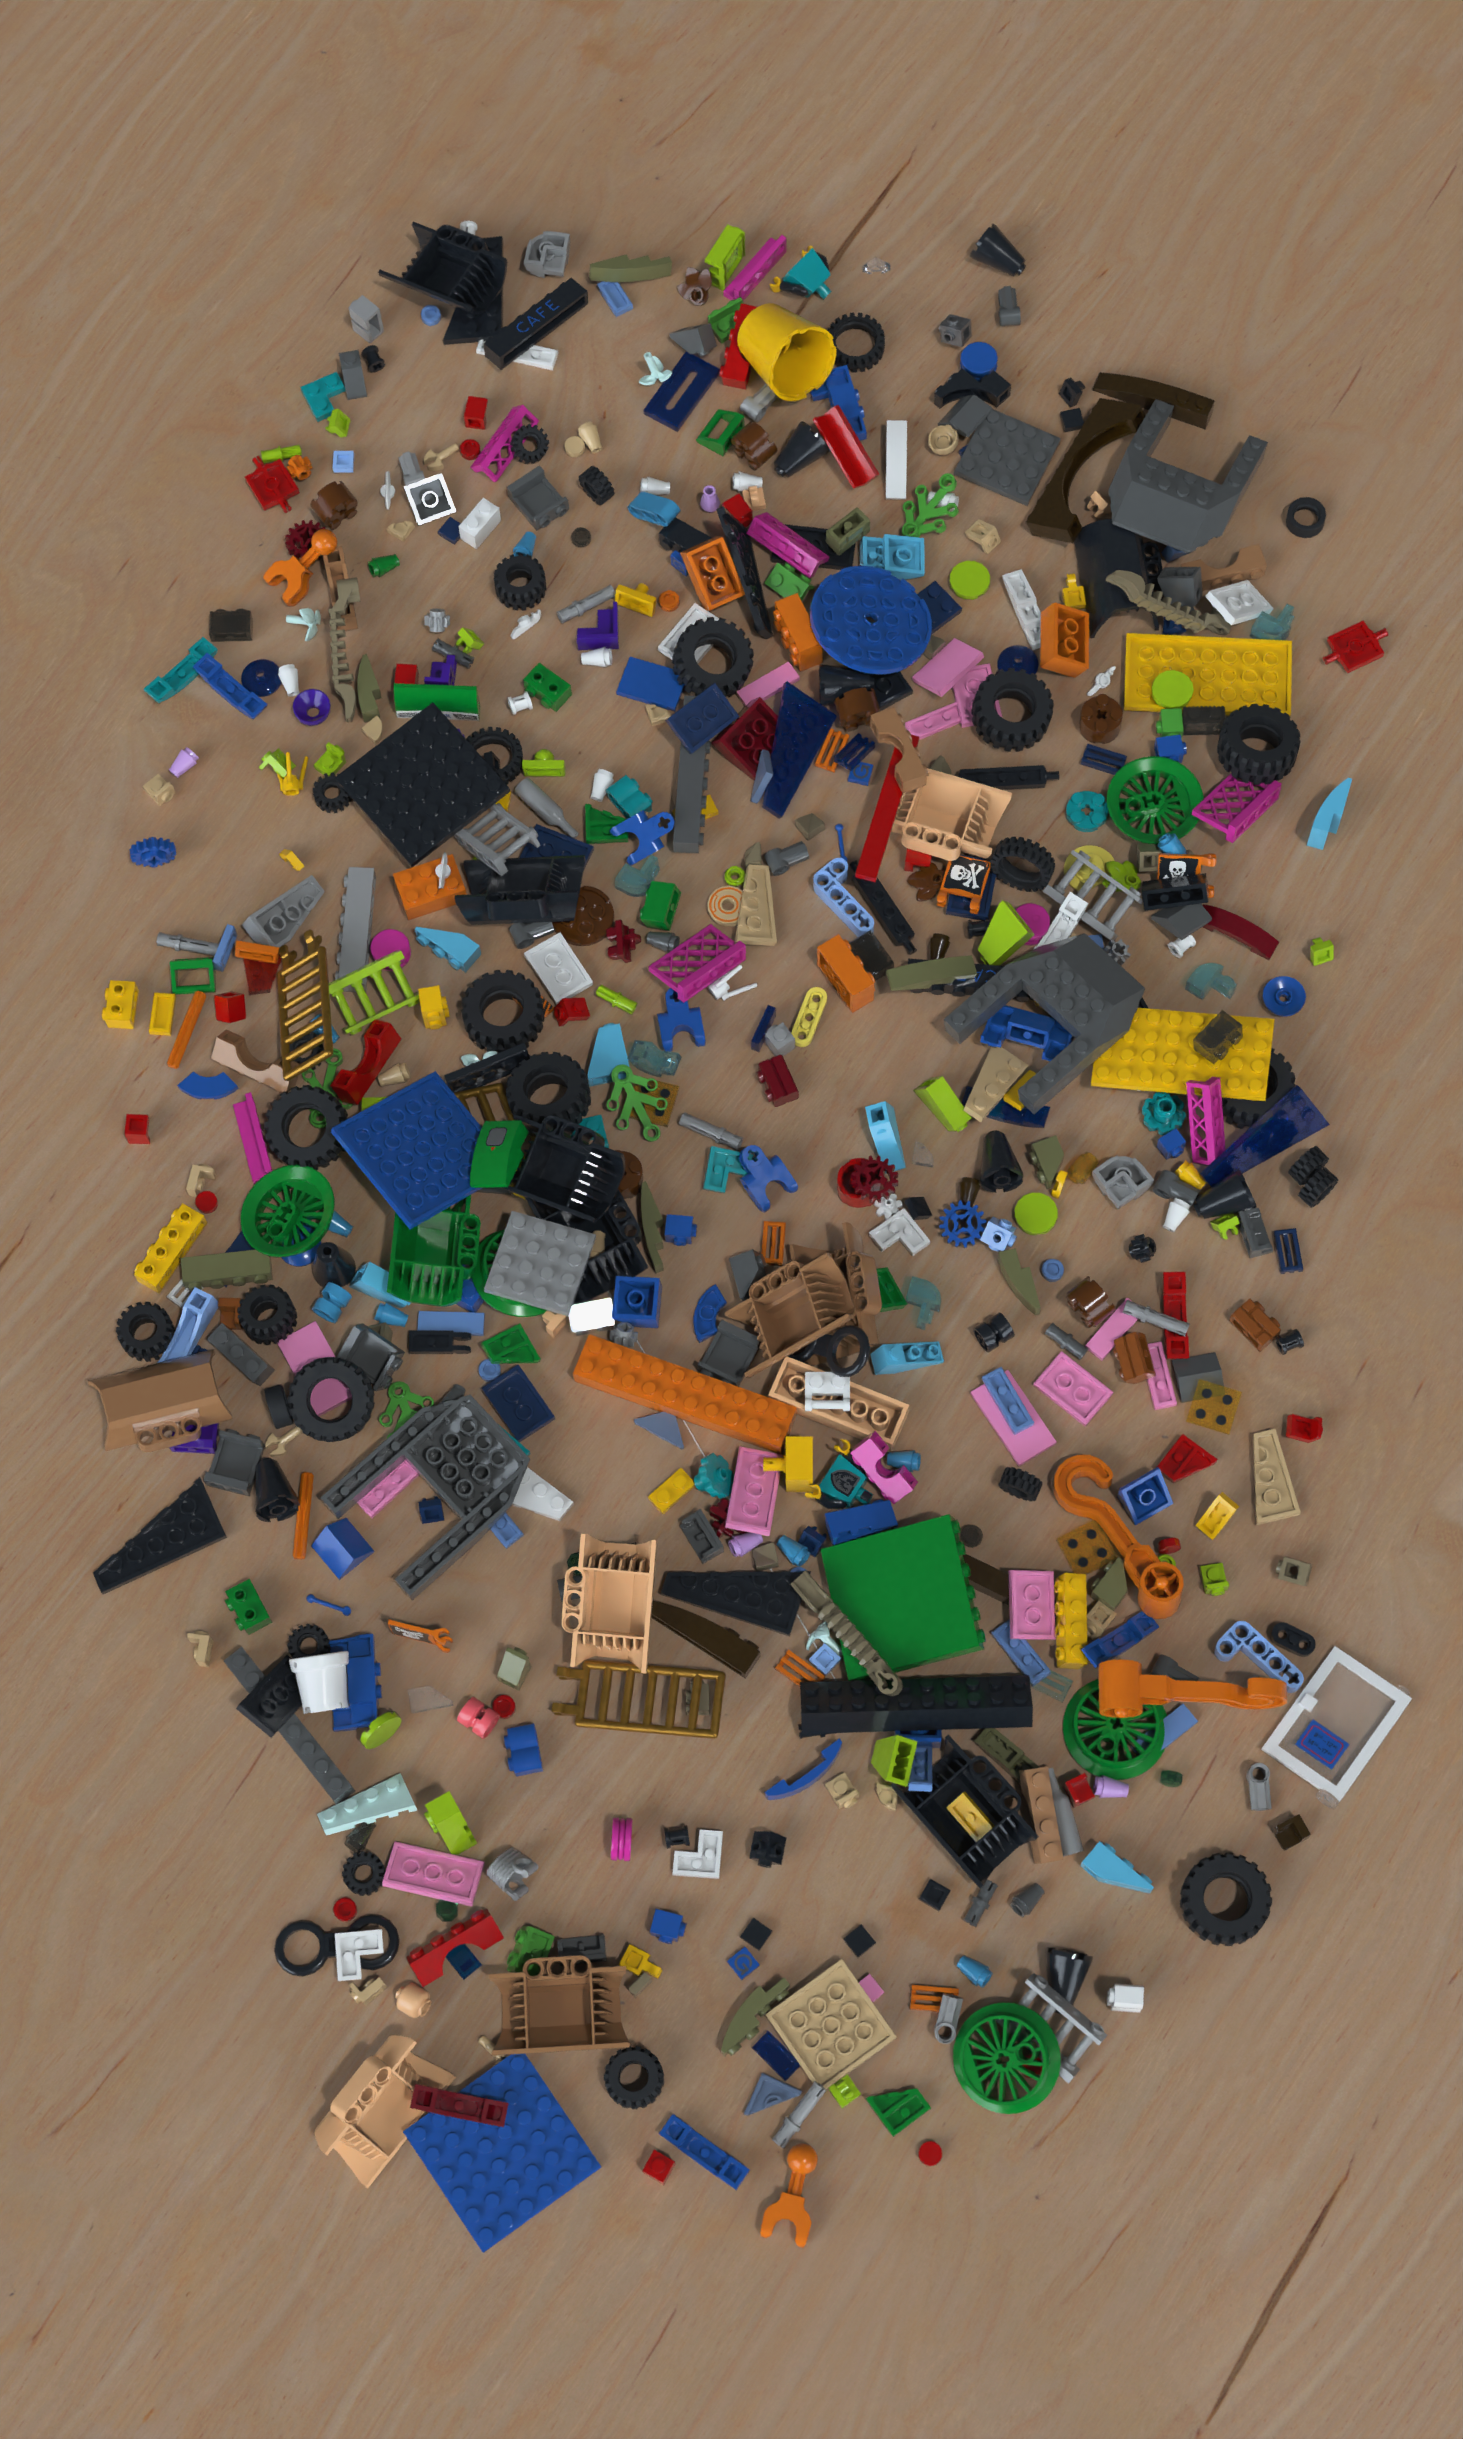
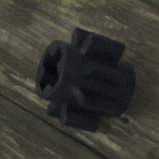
M1144 1234L1134 1236L1135 1240H1131L1129 1244L1131 1257L1136 1260L1140 1259L1141 1263L1150 1261V1257H1153L1156 1252L1154 1240L1149 1236L1145 1237Z

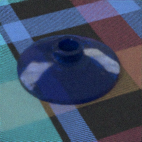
M1014 645L1004 649L997 661L998 670L1003 669L1006 672L1008 668H1015V671L1024 669L1029 675L1031 673L1036 674L1039 665L1036 654L1028 647Z
M266 659L255 660L249 663L241 675L243 687L250 693L253 691L258 697L273 694L282 683L278 676L279 666Z

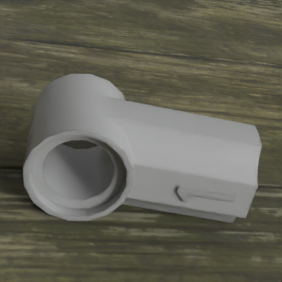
M765 383L753 397L748 396L743 401L740 411L755 422H759L764 417L767 408L778 396Z
M411 452L403 453L399 457V462L403 471L405 486L424 480L425 477L423 471L420 470L416 454Z
M1263 1763L1252 1765L1246 1774L1249 1784L1251 1811L1272 1809L1269 1785L1270 1771ZM1253 1770H1261L1264 1775L1263 1780H1256L1252 1774Z
M943 1993L937 2022L934 2026L935 2037L942 2044L951 2043L955 2039L963 2002L961 1997ZM942 2026H948L952 2029V2032L949 2036L943 2037L938 2033L939 2029Z

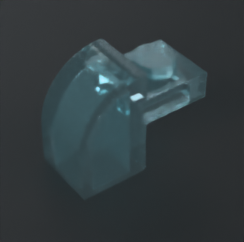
M1286 604L1277 619L1262 611L1252 626L1250 637L1253 639L1286 640L1289 637L1290 625L1295 617L1292 615L1294 607Z
M650 855L640 871L625 863L615 878L616 889L632 897L645 896L647 889L650 888L651 881H655L654 878L659 873L658 858Z
M1206 963L1199 966L1187 980L1185 990L1204 1000L1213 988L1231 999L1237 984L1231 977L1222 975L1224 966L1217 963Z
M635 1040L627 1059L639 1070L652 1076L661 1077L662 1074L674 1076L682 1056L676 1052L660 1051L653 1042Z
M912 1276L906 1295L907 1304L921 1307L916 1328L925 1330L927 1323H932L934 1311L940 1312L941 1295L937 1287L930 1281Z

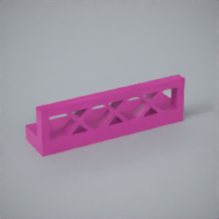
M781 235L777 241L770 237L723 291V296L729 300H736L741 297L744 301L787 252L786 237Z
M524 405L515 406L508 413L470 468L475 473L483 471L493 482H497L514 458L515 452L511 451L512 445H510L512 441L511 434L513 431L521 428L522 418L526 416L531 421V427H534L539 422ZM503 446L508 447L507 458H501L500 450ZM493 461H497L498 470L495 474L488 468Z
M767 512L755 516L747 531L748 535L808 578L814 577L819 565L828 562L830 558Z
M1212 1076L1206 1082L1189 1080L1186 1082L1192 1160L1193 1163L1216 1166L1226 1158L1220 1077ZM1194 1087L1202 1088L1203 1097L1201 1099L1194 1093ZM1197 1106L1204 1112L1203 1119L1196 1114ZM1199 1126L1206 1133V1138L1204 1140L1197 1132V1128ZM1201 1146L1207 1152V1158L1199 1157V1148Z
M250 1092L245 1094L246 1101L233 1104L252 1181L256 1184L263 1176L272 1172L273 1169L256 1104Z

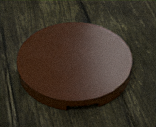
M591 886L580 887L574 921L552 922L556 934L560 932L566 942L571 945H593L607 936V928L613 927L614 909L609 897L601 890Z

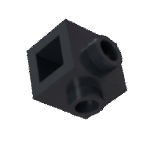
M754 1831L749 1859L757 1861L758 1866L771 1868L772 1865H782L787 1837L770 1831Z

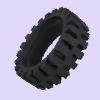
M850 313V317L844 314L842 315V320L838 317L835 319V323L832 322L830 328H828V332L833 336V343L836 347L834 365L837 363V367L847 365L848 370L852 368V373H857L859 368L861 372H864L865 367L869 370L873 367V364L876 366L879 360H881L885 349V336L881 324H877L875 318L870 320V315L866 314L863 317V313H858V316ZM860 329L868 332L874 338L875 346L867 354L849 356L837 348L836 339L844 331Z
M488 727V731L481 728L479 729V734L474 731L472 737L468 736L466 738L475 750L484 745L499 744L511 751V762L502 769L494 770L506 785L509 784V779L513 781L515 780V775L518 776L520 774L523 751L519 739L513 733L509 735V731L506 729L502 732L500 727H496L495 731H493L492 727Z
M1015 836L1011 837V839L1007 837L998 843L992 855L990 866L993 869L992 872L997 874L996 877L998 879H1003L1002 882L1004 884L1010 883L1009 887L1014 888L1016 886L1020 891L1025 888L1026 892H1030L1031 889L1033 892H1036L1038 889L1042 890L1048 885L1054 872L1055 860L1051 857L1052 854L1050 852H1046L1047 849L1044 846L1040 848V844L1037 842L1033 844L1031 839L1024 841V837H1019L1017 840ZM1014 856L1026 859L1033 863L1040 872L1020 870L1013 866L1006 857Z

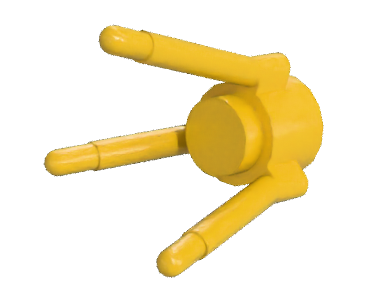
M286 752L287 775L283 780V777L277 774L280 791H283L284 795H298L300 793L299 790H303V781L308 762L307 756L304 757L298 780L296 775H292L290 752Z

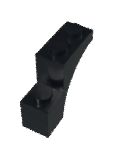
M962 368L958 373H953L948 382L943 386L940 385L935 390L934 405L941 409L946 404L959 400L964 396L976 395L981 400L997 408L1010 396L1011 384L994 370L989 375L983 376L980 382H978Z

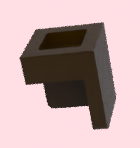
M1300 1814L1277 1825L1272 1830L1284 1851L1308 1839L1311 1835Z

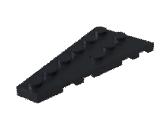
M502 236L482 238L489 252L503 257ZM503 289L485 313L476 315L456 307L443 339L444 345L479 342V340L486 341L500 332L503 328Z
M723 506L716 510L754 619V629L757 634H761L765 639L771 638L773 633L751 537L747 534L748 529Z
M200 1477L187 1491L181 1493L175 1502L162 1510L143 1527L137 1536L130 1539L118 1553L113 1554L93 1572L103 1595L227 1538Z
M668 1572L661 1595L790 1637L802 1598L792 1587L791 1583L803 1572Z

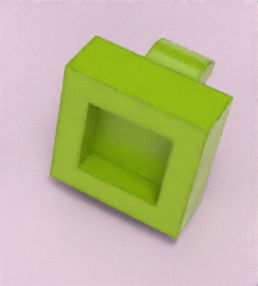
M340 409L332 410L331 416L327 418L329 426L325 427V429L331 434L336 433L340 438L347 437L351 419Z
M462 627L457 633L461 638L457 640L456 645L462 647L466 643V647L463 650L466 654L471 653L473 648L480 650L484 645V642L471 629Z
M1321 937L1312 940L1314 945L1310 946V961L1313 966L1334 960V945L1331 940L1323 942Z
M1234 1214L1223 1215L1210 1221L1213 1230L1218 1231L1221 1238L1225 1240L1228 1239L1226 1235L1228 1229H1231L1234 1235L1238 1234V1229L1235 1226L1240 1223L1238 1217Z
M848 2074L828 2088L841 2108H844L861 2096L860 2091Z

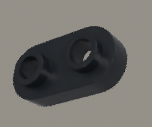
M1278 1623L1271 1631V1639L1274 1644L1300 1657L1311 1655L1315 1649L1316 1642L1312 1635L1288 1623ZM1278 1633H1285L1286 1638H1279ZM1299 1643H1305L1307 1648L1301 1649Z

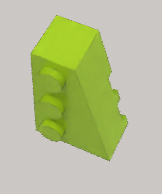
M450 1791L425 1804L428 1810L424 1813L434 1833L440 1832L451 1854L459 1855L477 1844Z

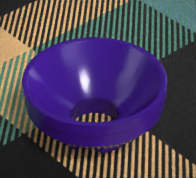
M305 690L294 699L293 712L296 718L303 724L318 725L324 722L330 714V700L320 690ZM311 708L319 710V714L315 717H311L307 713Z

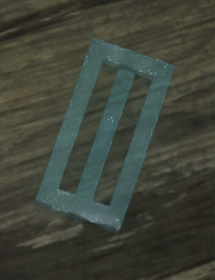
M1052 1670L1049 1677L1066 1684V1686L1064 1687L1048 1678H1044L1041 1681L1062 1691V1695L1038 1683L1035 1686L1030 1684L1031 1688L1063 1703L1073 1681Z

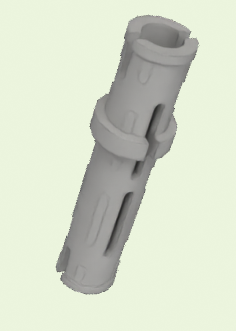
M608 585L582 600L573 601L568 607L557 611L560 622L563 624L576 616L580 617L591 608L614 598L615 590L612 585Z
M159 932L157 937V946L175 948V951L186 950L215 956L219 946L217 943L186 938L181 934L175 936Z
M684 1112L679 1121V1125L707 1136L718 1144L723 1143L736 1150L741 1147L743 1137L726 1131V1128L716 1127Z
M1127 1300L1123 1310L1124 1314L1136 1317L1143 1323L1148 1322L1179 1335H1186L1190 1323L1150 1309L1151 1307L1148 1305L1145 1307Z
M814 2081L790 2116L785 2117L783 2120L784 2124L772 2138L777 2145L785 2148L795 2132L800 2131V2126L827 2091L821 2084Z

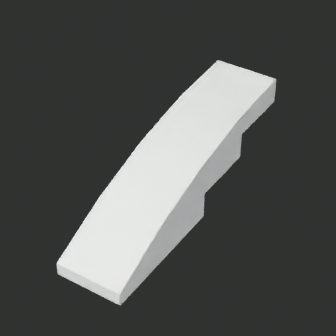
M887 420L886 500H906L907 421Z
M1022 569L1002 575L1013 608L1032 651L1041 647V612L1037 606L1036 597Z

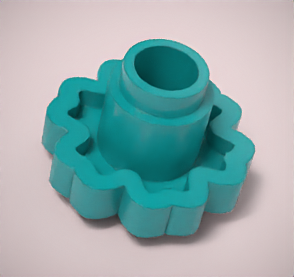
M1156 1092L1153 1095V1099H1146L1142 1107L1141 1113L1145 1116L1143 1120L1144 1125L1147 1126L1149 1131L1157 1130L1160 1135H1166L1175 1128H1181L1186 1118V1113L1183 1111V1101L1177 1095L1170 1097L1169 1093Z
M714 1453L701 1459L702 1466L699 1467V1472L694 1477L696 1488L701 1492L710 1493L712 1497L717 1496L719 1499L729 1496L732 1491L734 1474L729 1469L728 1462L721 1455L716 1456Z

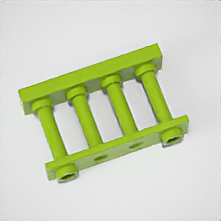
M398 949L329 983V995L335 996L349 1025L342 1028L344 1033L354 1035L362 1031V1026L374 1021V1019L385 1016L405 1005L411 1007L420 1002L419 992L413 993L400 966L402 964L400 960L405 958L401 950ZM388 966L390 969H393L406 998L394 1003L381 976V969ZM369 975L374 979L387 1006L375 1012L362 985V979ZM348 985L354 987L368 1015L357 1022L342 993L344 992L343 988Z

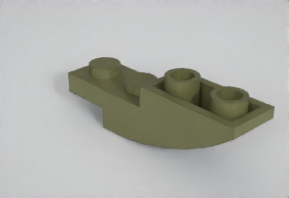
M782 1978L767 1992L759 1986L744 2001L733 2017L724 2037L721 2049L724 2057L727 2054L734 2055L742 2047L740 2045L742 2041L746 2038L751 2040L760 2032L758 2028L761 2025L756 2017L759 2015L762 2018L772 2009L770 2005L776 1999L780 2002L789 1994L790 1984L785 1978Z

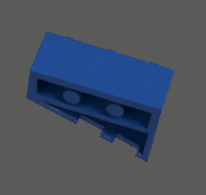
M877 1500L872 1504L825 1513L826 1529L832 1546L864 1538L867 1535H875L886 1529L898 1528L890 1500Z

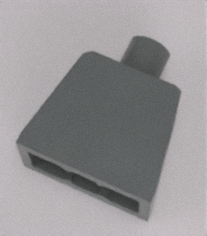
M1164 567L1157 578L1164 597L1172 598L1171 604L1180 602V607L1189 606L1191 607L1190 612L1194 610L1193 606H1196L1202 597L1201 567Z

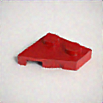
M1182 1434L1157 1467L1160 1468L1164 1477L1175 1483L1214 1465L1218 1459Z

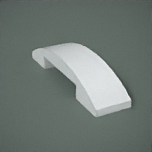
M1070 892L1059 908L1060 911L1050 925L1048 932L1034 949L1069 938L1086 910L1088 903Z

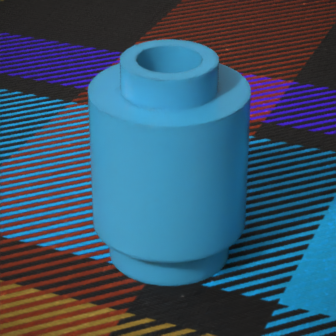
M1166 833L1159 838L1158 848L1162 853L1186 854V848L1175 833Z

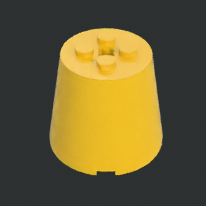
M767 303L755 308L744 319L738 332L737 343L740 352L773 393L783 400L797 401L806 398L807 393L813 389L818 390L823 385L833 369L836 359V347L834 346L831 333L825 328L777 304Z

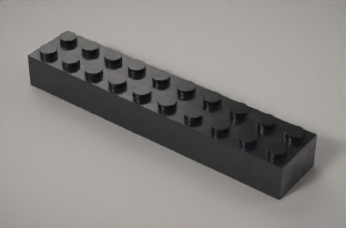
M1029 1675L901 1679L903 1687L896 1696L882 1693L873 1680L800 1682L802 1734L1032 1727L1033 1703ZM886 1680L888 1684L887 1688L892 1689L893 1681Z

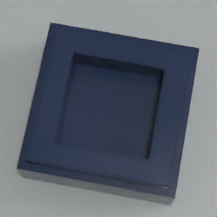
M449 517L438 530V535L455 545L460 539L458 526L461 523Z

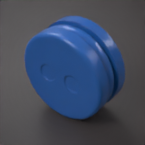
M971 343L961 353L960 369L963 368L980 382L983 376L989 375L993 370L996 372L997 352L987 343Z

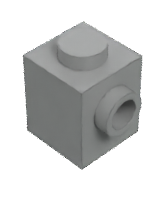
M783 1022L778 1026H771L765 1033V1043L774 1056L780 1054L784 1056L795 1049V1038Z

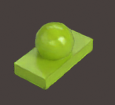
M541 749L536 752L534 760H522L524 776H565L564 760H555L553 753L548 749Z

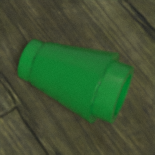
M396 554L375 557L368 562V568L373 577H381L400 565Z

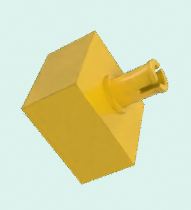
M813 1436L786 1437V1455H784V1458L763 1457V1472L784 1471L786 1473V1492H813V1489L808 1486L813 1485Z

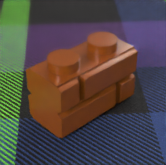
M1248 1299L1232 1313L1229 1321L1261 1352L1276 1339V1336H1279L1281 1332L1280 1324L1274 1317L1269 1318L1264 1313L1265 1309L1258 1301L1253 1302L1251 1299Z
M1132 1332L1114 1340V1355L1119 1360L1121 1366L1119 1374L1126 1383L1137 1384L1156 1376L1145 1334Z

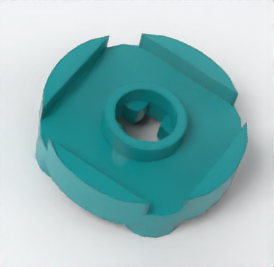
M1092 791L1076 792L1067 803L1066 818L1078 831L1094 832L1102 824L1104 825L1107 820L1108 808L1105 797L1102 794ZM1085 808H1090V810H1092L1093 812H1090L1089 815H1085V812L1081 810Z

